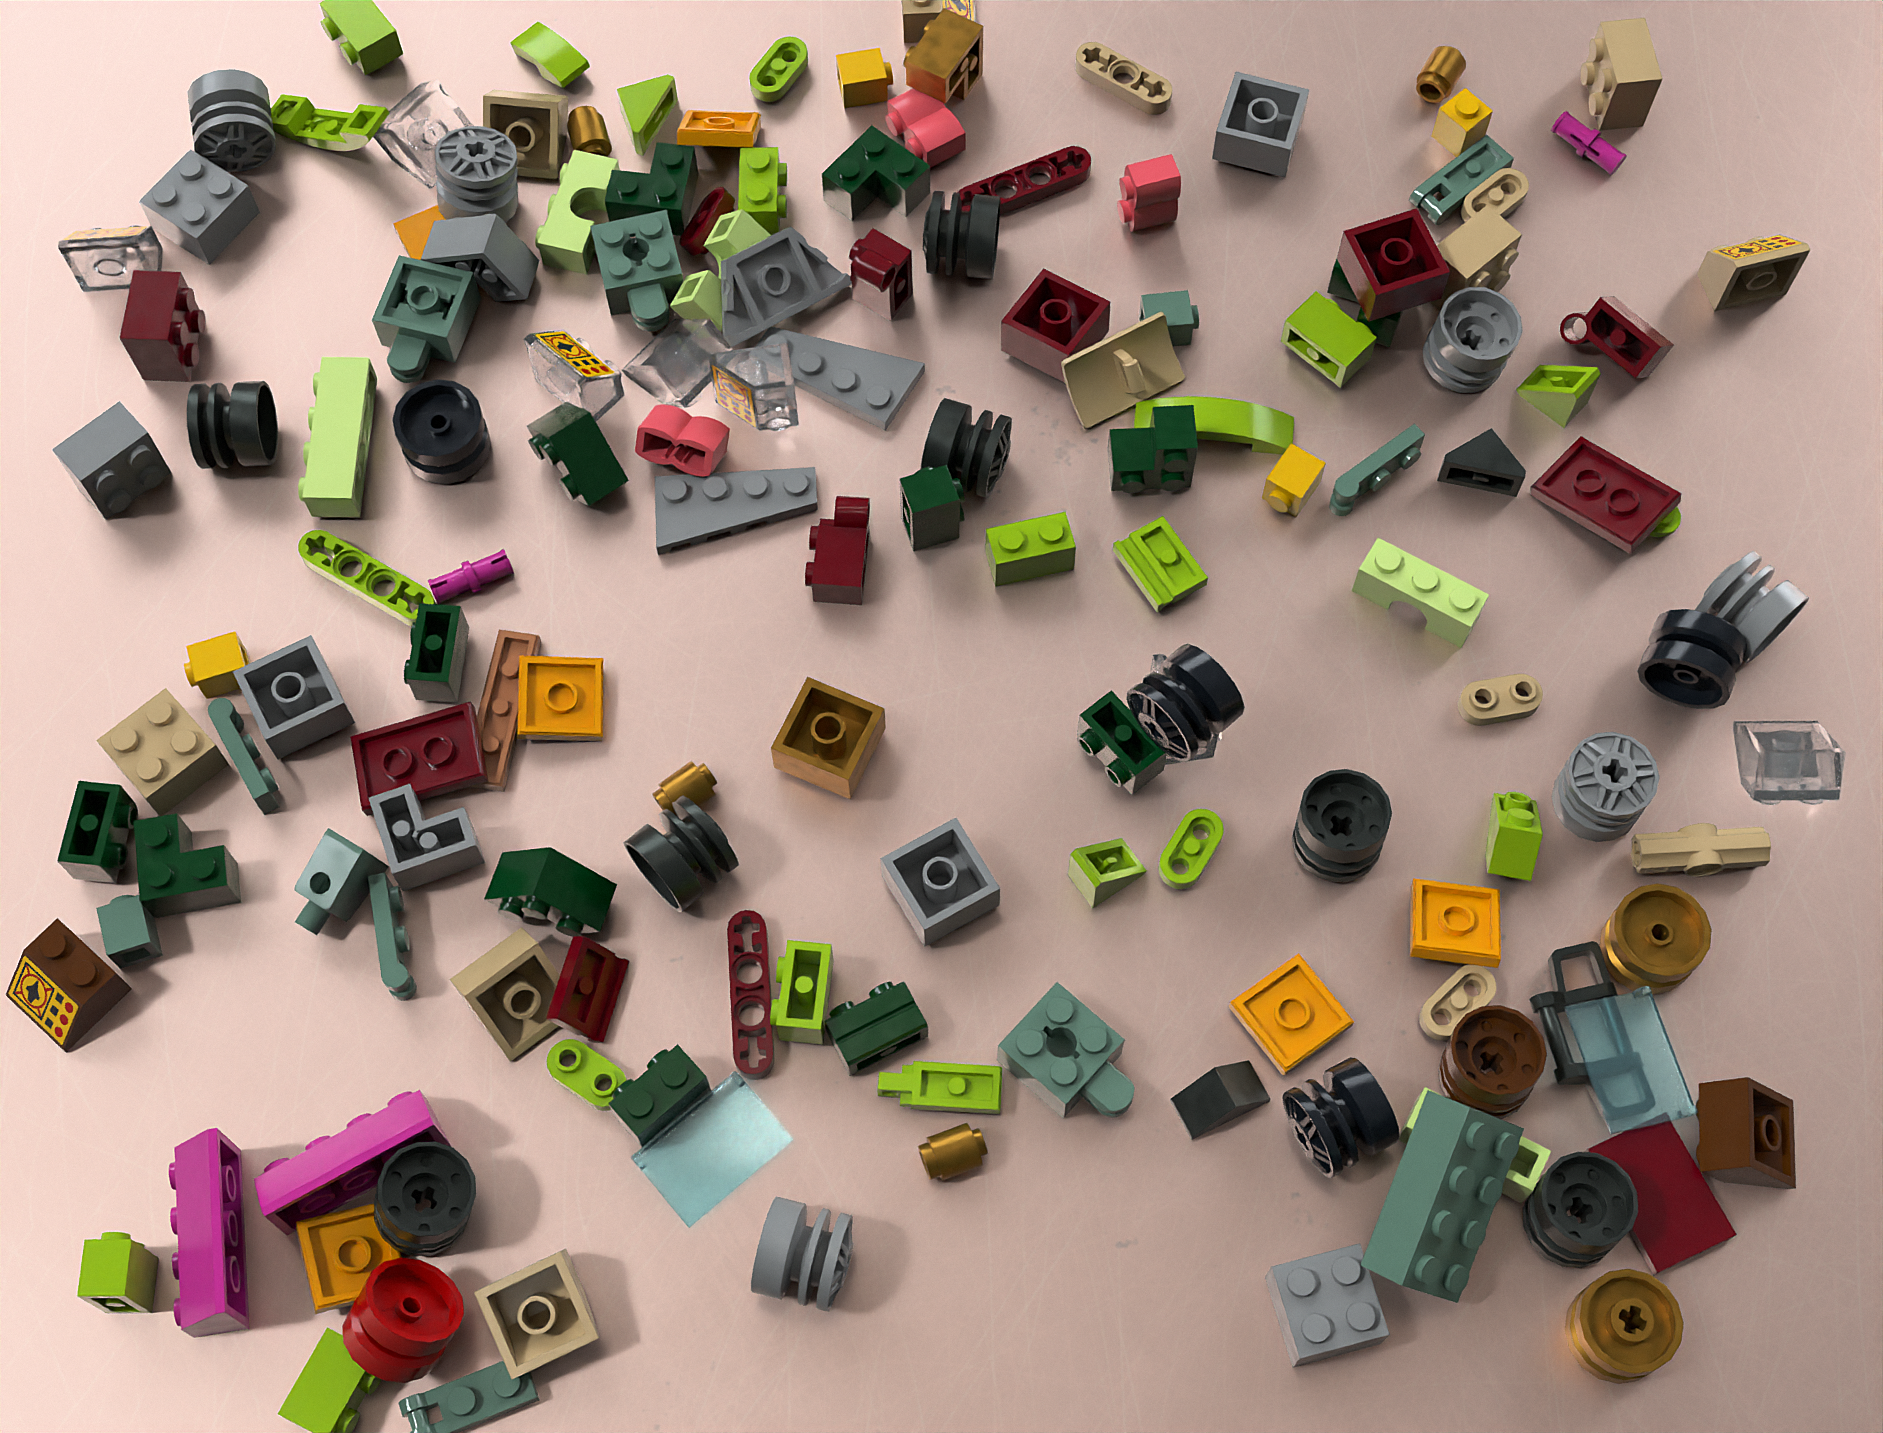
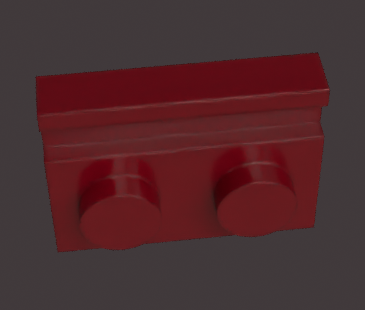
M573 936L546 1019L576 1035L588 1038V1041L591 1043H603L629 960L615 956L616 953L585 936Z

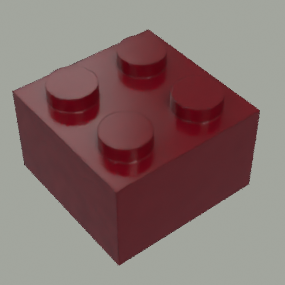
M1417 208L1343 231L1337 260L1368 322L1442 299L1450 270Z
M1043 268L1001 320V351L1065 383L1061 362L1102 341L1109 332L1111 302Z
M133 270L120 333L122 344L143 380L190 382L192 369L197 367L199 362V348L197 345L199 333L204 332L206 324L204 311L199 309L195 301L193 289L188 287L181 272Z

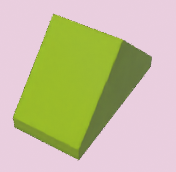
M668 74L617 89L621 113L635 151L639 155H644L678 101L675 78Z
M1539 365L1516 391L1520 397L1565 428L1588 403L1601 373L1598 367Z
M1122 838L1076 848L1070 854L1068 868L1069 878L1092 908L1147 872Z

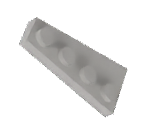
M772 326L767 329L749 355L750 364L885 431L925 372V363Z
M815 467L712 473L710 476L705 477L690 474L655 476L656 549L658 555L671 552V547L689 542L692 546L706 542L707 537L728 531L731 534L745 531L746 526L763 521L770 524L818 510Z

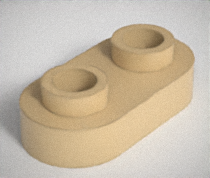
M1504 168L1495 172L1465 197L1461 209V216L1464 222L1468 221L1486 205H1489L1501 217L1505 218L1524 202L1529 189L1527 177L1519 170L1513 168ZM1503 191L1510 192L1511 195L1504 194Z
M1513 674L1475 681L1463 689L1458 700V711L1465 721L1477 726L1522 719L1536 712L1543 698V690L1539 682L1527 674ZM1515 689H1524L1529 696L1522 697L1517 694ZM1483 696L1487 699L1488 703L1481 704L1476 701L1475 697Z
M1471 964L1458 969L1424 1003L1419 1014V1022L1423 1031L1433 1039L1440 1041L1449 1040L1455 1026L1465 1014L1481 1006H1488L1496 993V981L1491 972L1482 966ZM1464 986H1474L1478 991V995L1469 996L1464 991ZM1434 1015H1445L1448 1019V1024L1439 1025L1435 1021Z

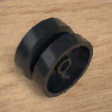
M437 379L420 383L407 391L397 403L392 419L394 432L402 448L406 463L415 475L431 483H455L463 481L478 472L488 459L491 446L489 431L483 418L479 401L470 389L455 381Z
M1689 609L1669 610L1660 614L1655 621L1649 637L1650 645L1642 656L1637 672L1641 683L1650 692L1666 701L1689 708L1714 709L1725 705L1730 698L1736 681L1735 673L1741 666L1747 649L1746 640L1736 627L1722 618L1706 612Z

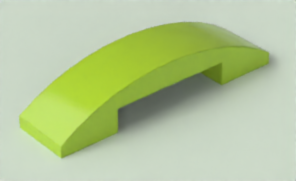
M281 94L271 108L273 131L309 146L335 151H349L365 146L390 114L386 107L359 104L353 113L315 108L307 97Z
M1198 396L1158 398L1136 403L1134 428L1150 427L1153 407L1194 405L1197 439L1252 444L1251 452L1281 455L1285 453L1291 443L1293 444L1294 417L1263 405L1226 398Z

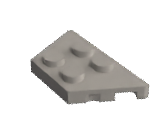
M792 227L785 228L721 261L722 334L725 349L749 339L851 285L850 276L847 273L842 274L827 261L828 257L817 248L809 246L806 239Z

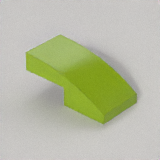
M538 21L510 42L516 55L535 64L544 79L561 88H564L590 68L588 60L556 32Z

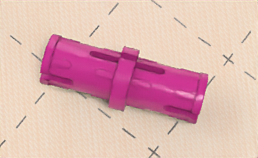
M1568 111L1563 112L1551 128V132L1556 133L1577 149V155L1581 158L1587 156L1607 171L1610 176L1618 170L1627 157L1626 154L1621 153L1601 138L1600 131L1596 128L1590 130L1571 116Z
M502 549L498 553L471 564L468 560L462 562L461 568L427 581L439 605L443 601L470 590L473 593L481 591L480 586L506 575L514 574L505 550Z

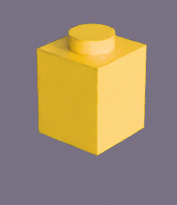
M880 48L836 55L837 80L844 108L888 101L887 85H893V74L890 62H883Z
M1464 88L1439 108L1431 137L1455 157H1458L1486 135L1493 110L1468 89Z
M1291 443L1266 478L1262 499L1266 500L1273 509L1283 513L1287 512L1297 517L1320 484L1326 462Z
M235 631L186 646L190 662L184 663L187 679L191 687H199L206 699L241 689L233 671L250 664L246 648Z

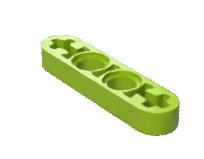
M312 530L307 532L299 541L298 551L308 568L408 626H412V623L416 622L418 609L412 613L408 603L402 600L404 594L407 600L415 605H419L422 601L424 604H436L432 593L427 588L327 531ZM325 546L328 554L333 557L332 562H330L326 555L320 552L313 555L311 549L314 547L321 549ZM357 561L362 564V569L356 576L345 577L341 575V569L346 563ZM390 580L395 583L394 590L386 596H378L373 593L375 585L380 581Z

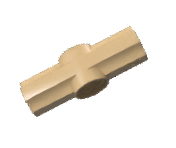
M1698 823L1685 826L1677 832L1635 834L1631 839V859L1637 873L1684 871V874L1687 876L1702 877L1716 874L1724 868L1766 866L1770 862L1771 842L1769 833H1766L1764 827L1717 829L1714 824Z

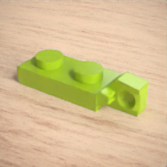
M913 1061V1065H902V1073L879 1072L877 1093L881 1097L900 1098V1106L911 1107V1109L1000 1114L1002 1067Z

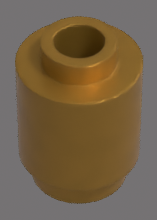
M1438 46L1432 51L1417 76L1416 90L1424 100L1438 103L1451 94L1466 68V61L1461 52L1451 46Z
M587 105L580 106L569 113L567 130L573 151L578 150L608 157L612 151V146L603 116L597 112L596 108Z
M690 761L658 784L660 788L652 793L662 810L668 809L677 816L673 808V802L684 795L700 807L716 795L712 787L717 784V781L704 763L696 766Z
M968 1123L927 1137V1143L918 1146V1151L929 1180L940 1177L943 1181L983 1165L981 1156L988 1154L980 1129L977 1128L971 1131Z

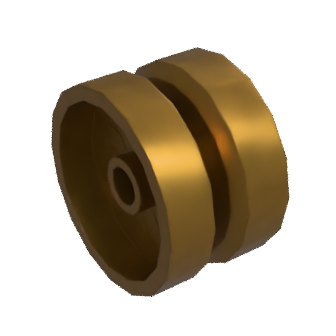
M1657 883L1640 886L1622 899L1601 930L1599 946L1606 968L1617 982L1632 991L1654 995L1670 992L1685 982L1692 971L1701 964L1710 949L1712 929L1705 910L1693 896L1677 887Z
M1622 1269L1607 1272L1577 1294L1567 1310L1565 1334L1569 1350L1583 1369L1600 1380L1622 1384L1639 1381L1670 1361L1681 1344L1684 1322L1679 1303L1665 1284L1648 1273L1632 1269Z

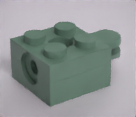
M667 210L590 226L611 316L631 311L634 323L639 329L644 331L662 329L669 321L670 311L668 303H672L683 283L682 270Z
M401 255L398 256L372 318L381 345L391 347L387 356V363L392 375L397 380L403 383H413L421 380L431 357L456 362L481 300L473 272Z
M1058 982L1054 984L998 1045L997 1061L1062 1118L1072 1110L1082 1097L1101 1114L1109 1118L1121 1116L1128 1111L1132 1104L1135 1089L1132 1081L1112 1065L1122 1054L1125 1039Z

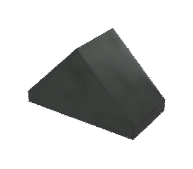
M1491 428L1445 454L1437 481L1517 497L1525 479L1526 470Z
M1247 1060L1214 1067L1172 1097L1170 1101L1192 1140L1269 1102L1270 1097L1252 1064Z

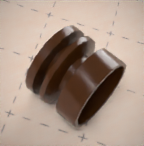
M1481 1006L1465 1014L1455 1026L1441 1057L1438 1075L1442 1091L1449 1099L1499 1119L1517 1112L1528 1099L1534 1085L1543 1073L1547 1057L1544 1037L1532 1020L1518 1010L1505 1006ZM1489 1068H1491V1069L1493 1070V1071L1487 1072L1486 1074L1481 1071V1069H1482L1483 1071H1485V1070H1487V1069H1489Z

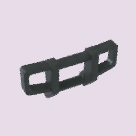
M1591 941L1555 950L1548 959L1553 991L1537 994L1531 997L1529 1001L1533 1013L1539 1014L1557 1067L1553 1070L1557 1083L1559 1085L1585 1084L1601 1117L1606 1121H1614L1649 1112L1654 1107L1655 1100L1642 1070L1643 1064L1639 1053H1634L1614 999L1618 994L1614 983L1610 980L1599 944ZM1587 956L1592 963L1598 984L1566 991L1561 961ZM1597 1004L1616 1057L1591 1063H1574L1557 1013ZM1629 1073L1640 1103L1615 1108L1610 1105L1597 1080Z

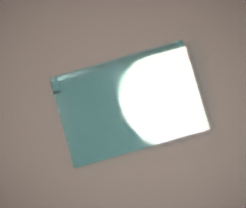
M1650 986L1638 988L1632 993L1570 1005L1564 1008L1610 1135L1687 1118L1698 1113L1654 1001Z
M734 1071L630 1158L651 1181L687 1227L690 1228L792 1142L793 1138L743 1078Z

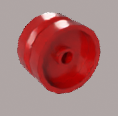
M403 1257L384 1261L371 1271L359 1296L349 1310L342 1326L343 1343L351 1358L371 1375L385 1381L400 1383L422 1379L435 1368L444 1353L446 1345L451 1342L464 1316L463 1298L454 1281L439 1268L422 1260Z

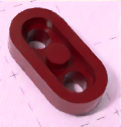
M724 187L714 189L703 199L680 237L679 244L691 256L705 255L709 252L703 245L721 215L735 211L733 208L735 198Z

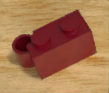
M872 228L864 239L860 238L853 244L849 253V259L852 260L850 264V281H852L853 300L891 321L913 295L912 250Z
M1615 296L1600 297L1589 312L1569 314L1560 324V334L1565 342L1575 345L1592 342L1634 378L1649 376L1674 346V344ZM1578 318L1583 319L1587 327L1586 334L1581 339L1574 334L1573 330L1574 323Z
M836 496L834 519L820 518L818 526L811 525L809 550H815L814 562L806 563L805 586L812 587L813 602L862 605L870 535V498Z

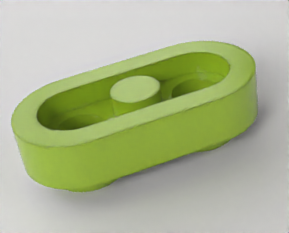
M791 36L782 37L773 43L750 72L751 92L757 99L772 102L785 95L808 65L806 44L799 38Z
M1195 809L1185 815L1160 857L1158 870L1165 884L1175 889H1186L1193 886L1199 880L1222 840L1224 832L1223 823L1216 813L1208 809ZM1203 830L1207 833L1208 837L1200 840L1193 835V832ZM1176 864H1182L1187 868V872L1177 874L1172 867Z
M566 1039L558 1042L551 1048L547 1056V1068L552 1078L558 1084L593 1108L600 1111H611L608 1103L613 1100L612 1095L614 1091L627 1080L619 1067L575 1039ZM566 1055H575L577 1059L572 1066L565 1067L561 1065L562 1059ZM605 1078L612 1080V1085L608 1090L599 1091L597 1089V1084L600 1080Z

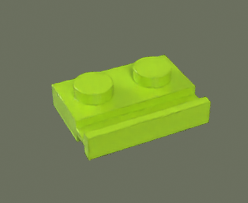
M1164 516L1130 533L1129 537L1120 542L1118 540L1113 543V552L1157 613L1167 604H1174L1207 585V575Z

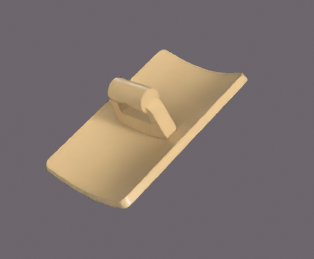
M1163 312L1140 321L1061 362L1069 396L1084 429H1089L1135 406L1137 402L1145 401L1181 383L1185 379L1171 343L1166 316Z

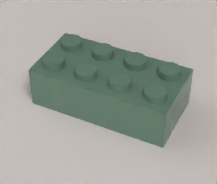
M1428 1090L1361 1266L1401 1286L1458 1303L1461 1293L1468 1283L1469 1272L1479 1246L1485 1239L1486 1228L1495 1204L1501 1197L1503 1183L1512 1159L1518 1152L1519 1141L1524 1128Z

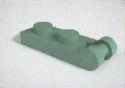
M1485 135L1419 185L1410 195L1409 201L1418 209L1423 207L1429 213L1428 218L1434 224L1440 225L1454 210L1464 203L1465 197L1498 170L1511 168L1514 158L1492 138ZM1439 192L1445 198L1438 201L1433 195Z
M1415 423L1336 480L1329 502V508L1332 513L1338 516L1348 515L1352 511L1357 498L1370 489L1373 491L1379 490L1389 481L1393 472L1400 467L1404 470L1408 469L1420 458V448L1425 434Z
M226 698L213 700L208 706L209 717L252 798L264 815L280 806L273 792L279 790V787L269 769L266 767L260 770L254 759L260 757L261 753L250 734L243 737L240 734L244 728L243 719L230 700Z
M386 873L368 876L381 978L395 999L406 1001L414 996L417 985L404 963L403 952L410 951L406 927L399 926L397 912L404 911L402 892L399 885H392Z
M501 1361L424 1393L406 1397L398 1402L402 1417H408L412 1430L410 1433H460L540 1399L530 1371L511 1379L504 1361ZM439 1406L443 1420L430 1424L426 1411Z

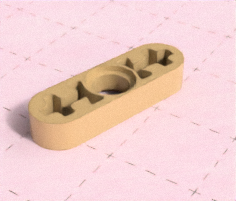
M1087 42L1078 48L1075 70L1081 78L1147 114L1158 115L1169 109L1172 98V85L1167 79L1098 42ZM1118 73H1127L1133 77V81L1121 84L1115 81L1113 77ZM1156 93H1160V94H1161V96H1160V95H1156L1154 98L1149 97V95L1153 96V95H1155Z

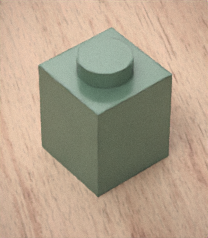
M1188 290L1141 295L1139 321L1163 312L1166 316L1172 346L1191 345L1193 329L1199 328V313L1197 305L1190 304Z
M122 895L112 899L108 905L96 908L106 955L120 969L163 956L155 919L139 901V895Z

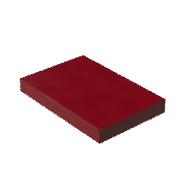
M1580 436L1531 486L1530 495L1631 554L1681 502L1682 493Z
M471 701L350 736L361 809L366 816L373 815L369 801L370 797L407 784H411L416 796L421 801L488 781L476 710Z
M1666 1112L1585 1151L1598 1153L1615 1161L1630 1176L1637 1191L1638 1214L1629 1233L1653 1276L1737 1235Z

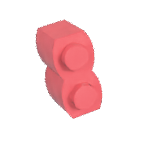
M914 88L887 101L888 114L885 116V120L889 130L894 136L900 135L905 141V148L930 165V168L966 150V133L958 119L945 107L943 102Z
M1172 154L1127 165L1124 177L1119 179L1122 200L1117 201V210L1121 222L1128 223L1130 231L1133 232L1175 221L1178 215L1177 199L1181 193V175Z
M655 405L638 427L635 452L653 463L673 464L681 471L690 475L710 476L727 452L730 428L710 417H692L686 411L672 405Z

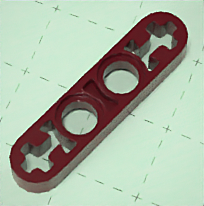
M1070 146L965 186L957 192L960 193L962 211H970V206H965V203H972L975 194L998 196L995 191L1003 186L1013 188L1016 194L1010 198L1000 197V216L1080 185L1090 176L1091 156L1082 147ZM1073 162L1075 166L1080 165V168L1075 169L1073 165L1068 166V163ZM1036 173H1044L1050 178V181L1043 185H1037L1030 180V177Z
M743 910L732 916L727 928L733 1058L736 1069L741 1076L750 1080H758L771 1072L775 1060L773 1025H770L772 1003L768 933L765 920L759 913ZM751 923L753 930H759V932L752 933L753 952H745L743 936L740 933H736L743 931V924ZM747 963H755L762 969V975L755 983H743L737 977L741 966ZM748 1005H757L763 1009L764 1018L757 1025L747 1026L739 1019L742 1009ZM766 1033V1037H765V1038L760 1037L761 1035H763V1034ZM748 1037H757L759 1054L766 1056V1058L758 1061V1067L755 1068L750 1067L747 1060H742L743 1057H748L750 1054Z

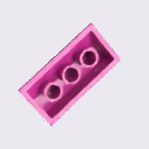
M418 1090L414 1093L407 1091L398 1094L387 1103L388 1107L373 1115L370 1113L362 1114L352 1119L347 1124V1129L332 1137L329 1135L322 1136L311 1141L305 1147L306 1151L291 1159L281 1158L267 1165L264 1168V1173L254 1178L260 1208L264 1217L288 1236L297 1231L296 1221L326 1215L376 1188L385 1163L399 1149L416 1142L435 1141L451 1147L432 1107L423 1093Z
M211 1128L174 1147L175 1162L169 1164L168 1171L171 1188L176 1190V1207L171 1208L170 1222L173 1233L178 1235V1252H174L172 1255L173 1275L176 1280H179L180 1298H175L174 1318L177 1326H181L182 1331L194 1338L250 1329L241 1149L218 1128Z

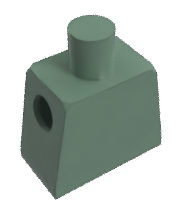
M328 828L295 885L294 891L309 899L295 920V923L318 935L331 914L347 922L370 893L368 876L385 873L389 866Z

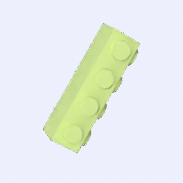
M321 357L320 372L314 373L313 391L316 401L315 407H310L308 411V425L311 430L310 442H305L303 448V459L307 466L305 477H300L298 484L299 499L305 502L312 517H360L378 379L368 357Z

